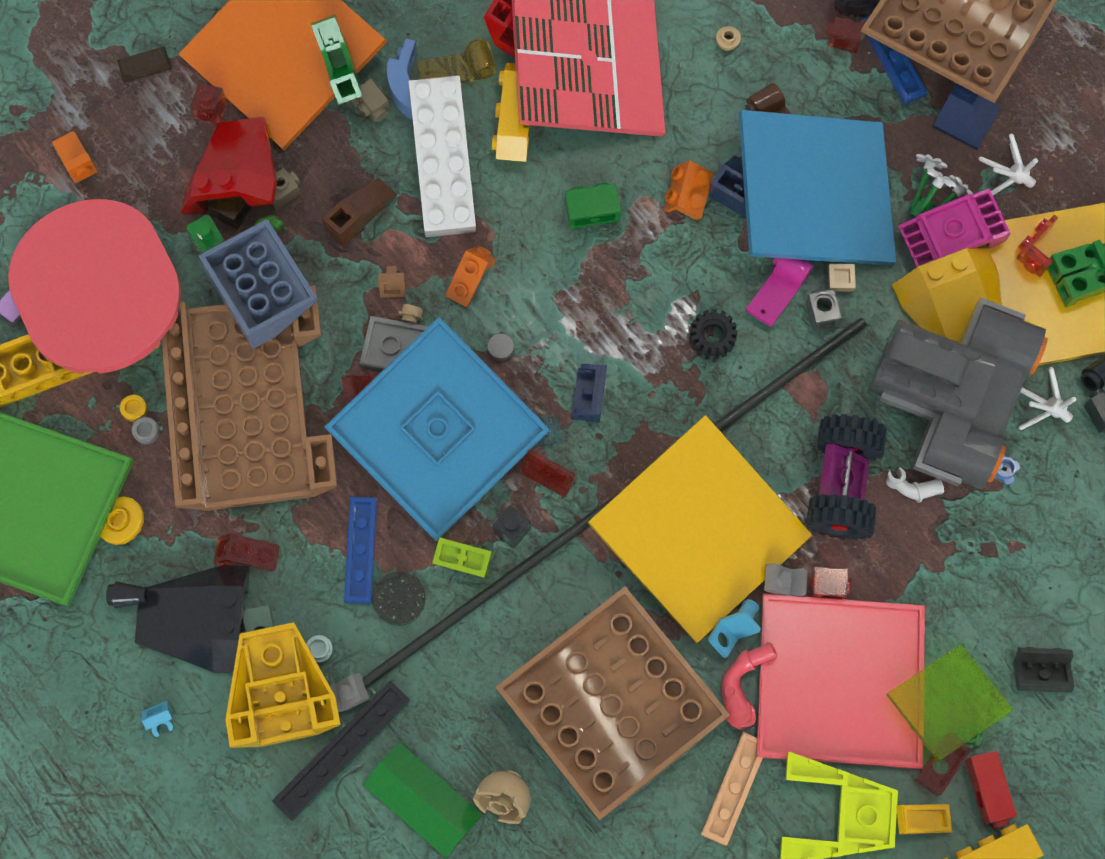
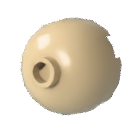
M511 770L497 771L483 778L473 800L483 813H486L488 809L492 813L499 815L498 821L508 824H519L522 818H525L531 802V792L517 772Z

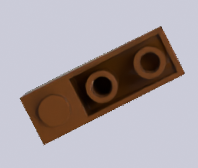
M377 178L341 200L322 218L325 231L344 247L397 194L381 179Z

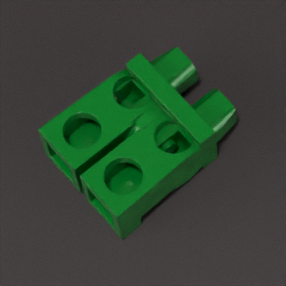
M1101 240L1052 254L1045 264L1054 285L1058 284L1056 289L1065 308L1074 305L1080 300L1105 292V243L1102 244Z

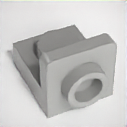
M775 563L766 564L764 591L777 595L805 596L808 571L804 568L789 569Z
M360 673L352 674L335 685H329L336 697L339 712L348 711L369 699Z

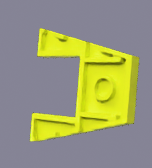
M787 752L785 780L841 785L837 842L781 836L780 859H825L895 847L898 790L793 752Z

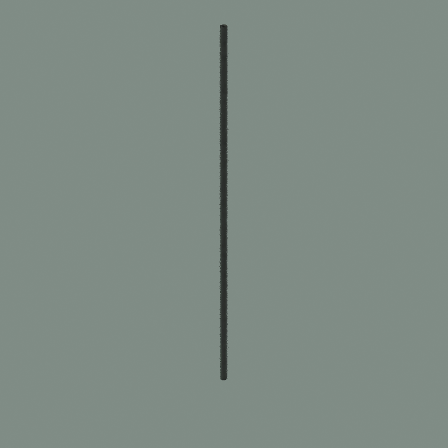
M860 318L722 417L714 425L720 432L865 328L867 326L865 320ZM615 496L362 678L365 689L590 527L587 522Z

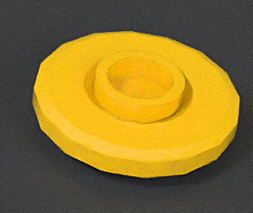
M118 497L112 511L108 515L101 538L107 543L114 545L126 544L133 540L141 531L144 523V512L141 505L133 498Z

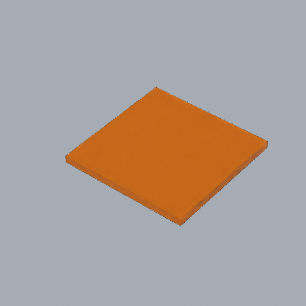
M229 0L179 53V56L247 118L264 117L268 137L285 151L335 98L329 82L327 67L311 23L332 15L336 16L357 73L375 56L387 41L342 0Z

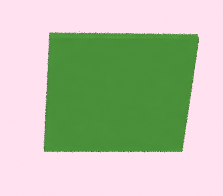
M0 412V583L69 607L107 523L108 515L118 499L134 460L131 457Z

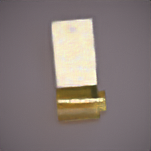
M482 39L470 41L469 45L465 48V53L416 61L420 79L460 76V83L489 78L497 71L489 42Z

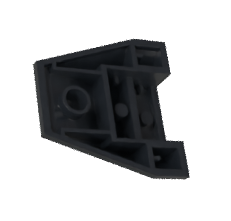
M221 565L148 586V603L138 604L135 643L214 673H233L239 635L242 632L244 593H248L250 566Z

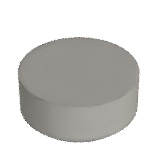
M496 334L490 338L488 353L494 360L505 361L512 356L514 344L509 336Z
M141 417L134 422L132 434L136 441L147 445L158 439L160 429L154 419Z

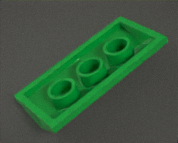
M400 742L379 762L363 783L371 793L445 858L450 855L483 816Z

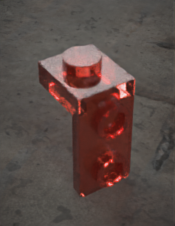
M1055 214L1049 221L1044 218L1035 228L1037 233L1032 238L1028 235L1018 246L1021 251L1016 258L1024 264L1028 272L1036 274L1039 278L1047 271L1053 261L1037 249L1035 245L1057 221L1058 217Z

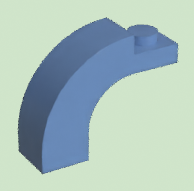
M406 39L404 46L399 47L396 59L389 58L387 78L390 94L395 105L406 117L413 120L409 76L417 49L416 41Z

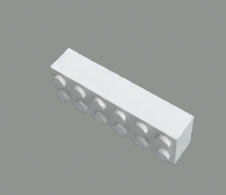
M460 76L410 80L409 89L425 236L436 237L476 232Z

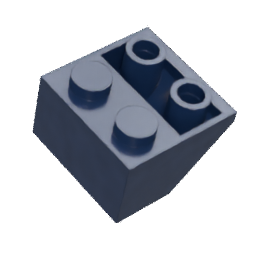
M734 155L723 164L711 182L708 196L746 218L742 159Z

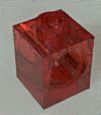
M815 567L811 573V597L845 599L847 594H851L852 579L847 578L848 569Z

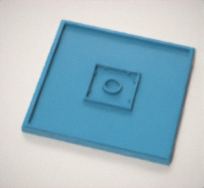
M749 110L740 111L739 127L749 256L893 266L896 263L883 122Z
M440 317L428 326L324 426L436 542L550 431L549 427Z

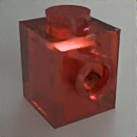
M198 83L191 103L197 119L214 123L221 122L227 104L223 88Z

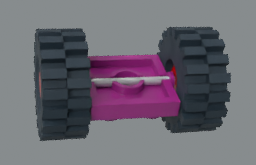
M835 414L831 415V417L825 416L824 419L820 420L817 449L825 455L819 496L815 495L809 499L806 520L807 529H811L814 533L819 532L823 536L829 535V537H840V539L850 538L851 540H857V538L866 539V537L870 538L873 536L877 507L873 503H868L869 501L864 500L869 460L880 459L884 455L887 432L884 424H879L877 420L871 421L867 417L859 418L858 415L848 416L847 414H841V416Z

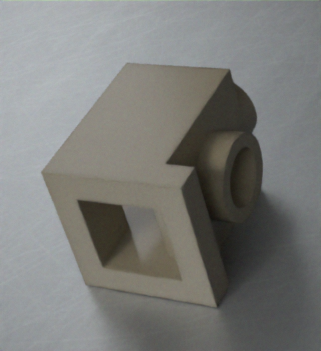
M370 79L361 85L362 96L353 99L352 102L355 107L358 106L365 117L369 116L375 123L387 117L390 112L389 100Z
M285 168L275 173L277 184L274 203L271 204L275 211L301 195L298 186L301 184L300 180L293 171L288 173Z

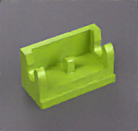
M439 537L432 564L485 578V575L488 574L489 563L494 552Z

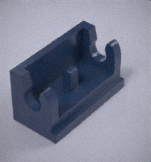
M581 364V368H578L571 419L600 423L607 365Z

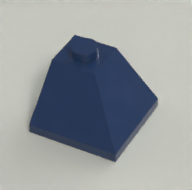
M956 83L933 128L978 150L1001 109L996 102L994 104Z

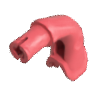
M771 642L750 651L748 649L742 651L723 675L721 696L724 707L730 714L727 721L731 726L739 730H744L756 722V712L752 703L748 702L744 695L740 682L741 677L745 673L756 669L755 666L777 657Z

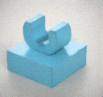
M168 701L142 711L143 725L146 730L152 728V733L155 737L159 736L157 727L160 724L167 725L169 731L173 730L172 709Z

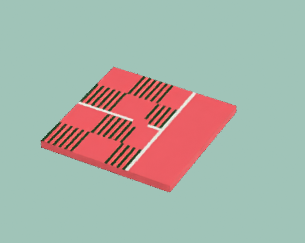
M512 0L519 124L660 137L665 134L654 0Z

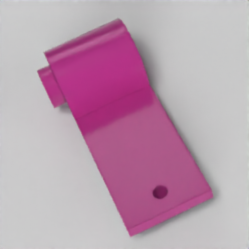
M775 258L773 264L776 266L773 273L745 311L769 327H772L811 273L814 265L807 260Z

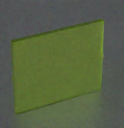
M959 645L886 694L908 722L910 728L915 731L938 762L1013 711L1012 707L989 680V677L984 674L962 645Z

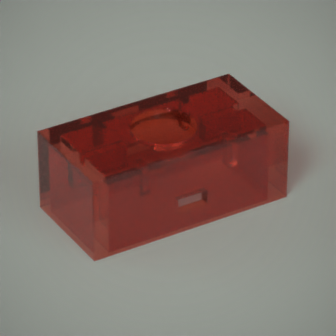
M946 734L914 781L936 797L942 795L972 749L951 734ZM937 758H943L948 762L949 769L947 773L938 774L934 771L933 762Z

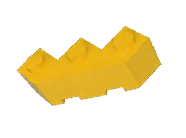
M506 63L505 70H500L499 86L503 87L501 103H496L495 118H499L497 135H493L492 150H496V159L526 162L530 125L519 124L515 63Z

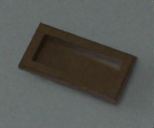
M165 46L117 60L124 83L172 69Z

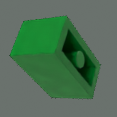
M599 183L594 187L588 188L577 186L565 191V205L570 229L620 221L621 210L616 183Z

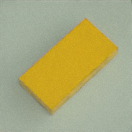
M949 804L896 806L899 834L952 833Z

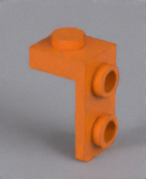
M74 131L52 142L75 184L97 173L93 162Z
M477 246V248L474 247L465 251L445 294L446 297L464 307L470 305L485 271L492 269L497 260L491 256L489 250Z

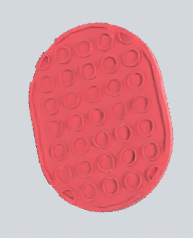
M91 199L74 202L54 210L40 219L26 232L18 243L9 265L8 282L10 292L34 345L48 361L71 372L81 374L84 372H98L100 374L116 371L136 363L161 344L160 340L168 330L172 329L179 314L178 308L182 298L180 280L151 222L140 211L122 202L107 199Z

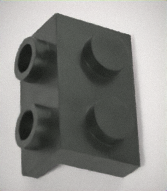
M1034 647L1018 648L1013 662L1017 690L1072 693L1074 689L1071 661L1074 656L1073 650Z

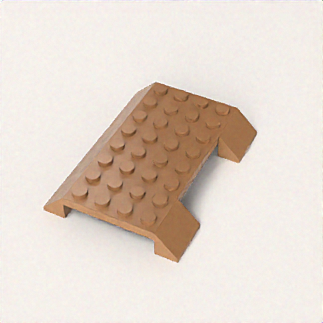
M316 285L310 286L317 297ZM318 301L275 338L253 350L225 304L188 309L185 302H180L176 322L172 329L168 330L162 338L175 507L210 511L310 498L336 488L337 478L332 434L307 437L298 350L299 347L321 336Z

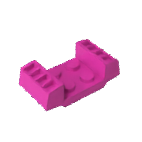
M990 188L963 196L898 225L917 267L966 248H977L987 244L990 249L1005 242L1011 234Z

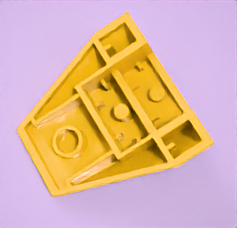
M988 248L963 249L918 266L892 284V289L901 309L918 327L959 343L972 311L980 298L1001 305L998 269Z
M294 622L240 633L225 719L230 748L263 747L316 736L341 725L336 697Z

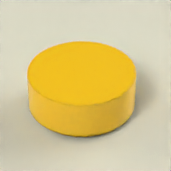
M129 395L122 400L120 412L127 421L135 422L137 419L147 415L148 406L141 396Z

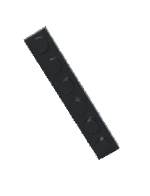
M390 680L272 802L293 822L410 702V699Z

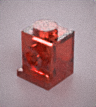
M836 17L835 22L830 21L826 36H830L828 46L857 53L863 34L860 31L866 20L861 19V22L858 23L850 18Z

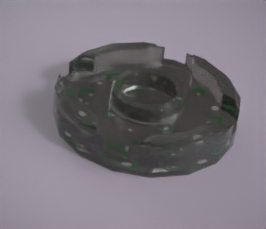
M396 571L386 574L379 579L372 593L374 611L381 620L390 625L402 626L410 624L419 618L425 608L426 596L423 585L418 578L405 572Z

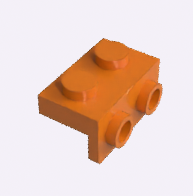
M690 160L677 165L671 173L672 181L665 195L664 211L669 213L677 210L695 220L701 219L714 173Z

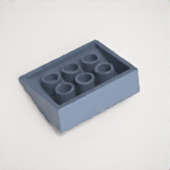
M268 219L198 255L205 273L252 350L275 338L318 301L315 293Z

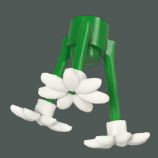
M923 154L916 155L917 161L925 163L923 168L925 171L915 198L909 206L912 208L909 212L911 216L916 218L918 215L932 210L935 204L931 202V199L938 188H942L944 183L949 187L953 186L955 188L952 190L953 193L939 206L949 203L961 195L973 194L968 189V185L963 184L959 177L953 175L949 177L943 176L941 172L934 170V167L940 170L948 167L940 158L933 159L929 154L926 156ZM929 175L935 177L932 183L933 187L927 197L921 198Z

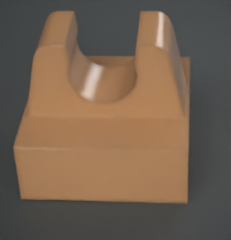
M387 266L386 273H378L380 298L406 297L405 274L397 273V266Z

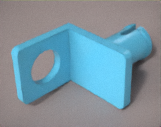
M744 600L738 613L721 618L709 636V643L723 658L729 656L739 639L760 632V626L753 620L759 611V606L755 601ZM720 632L727 638L726 647L721 646L718 641Z

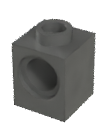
M825 288L812 291L806 300V307L813 332L838 327L842 317L834 289L826 291ZM817 305H825L828 307L829 311H820L817 308Z

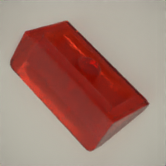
M533 450L527 452L521 468V473L524 476L562 497H566L575 483V473Z

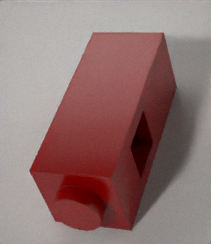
M998 751L966 759L965 763L984 826L993 824V828L996 829L1010 825L1009 820L1017 817Z

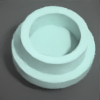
M317 635L307 641L306 645L316 663L325 662L332 655V643L327 637Z

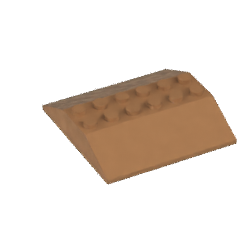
M880 0L860 32L995 104L1058 0Z
M626 586L495 687L599 821L670 767L730 716Z

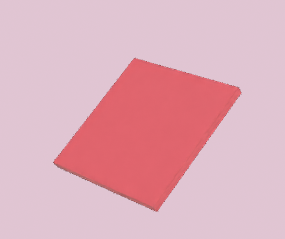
M763 593L760 646L771 642L777 657L759 665L756 758L787 760V752H793L823 763L923 769L925 605Z

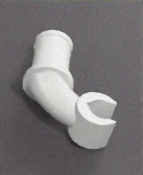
M900 467L896 473L898 478H894L889 470L885 479L886 484L890 488L897 489L901 494L916 500L918 503L922 502L925 498L943 495L944 486L940 479L936 478L919 484L917 482L910 484L905 480L906 473Z

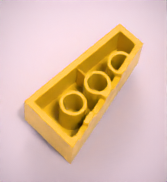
M1016 824L1010 825L1000 830L1001 837L995 839L993 835H990L978 841L980 847L972 850L971 846H968L955 853L956 859H1038L1044 856L1028 824L1017 828Z

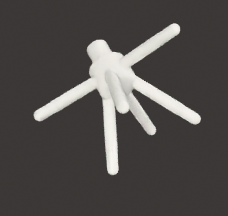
M1009 134V146L1015 163L1011 168L984 157H979L980 162L994 167V172L1010 177V179L991 191L992 195L997 194L1014 182L1017 184L1023 183L1028 188H1032L1036 183V180L1030 176V169L1035 166L1038 159H1033L1025 167L1013 134Z
M1049 367L1053 397L1048 401L1022 387L1021 393L1037 401H1030L1029 406L1046 410V412L1019 425V430H1023L1050 415L1054 418L1060 417L1066 423L1072 420L1073 415L1067 410V407L1076 401V397H1071L1066 401L1061 400L1053 367Z

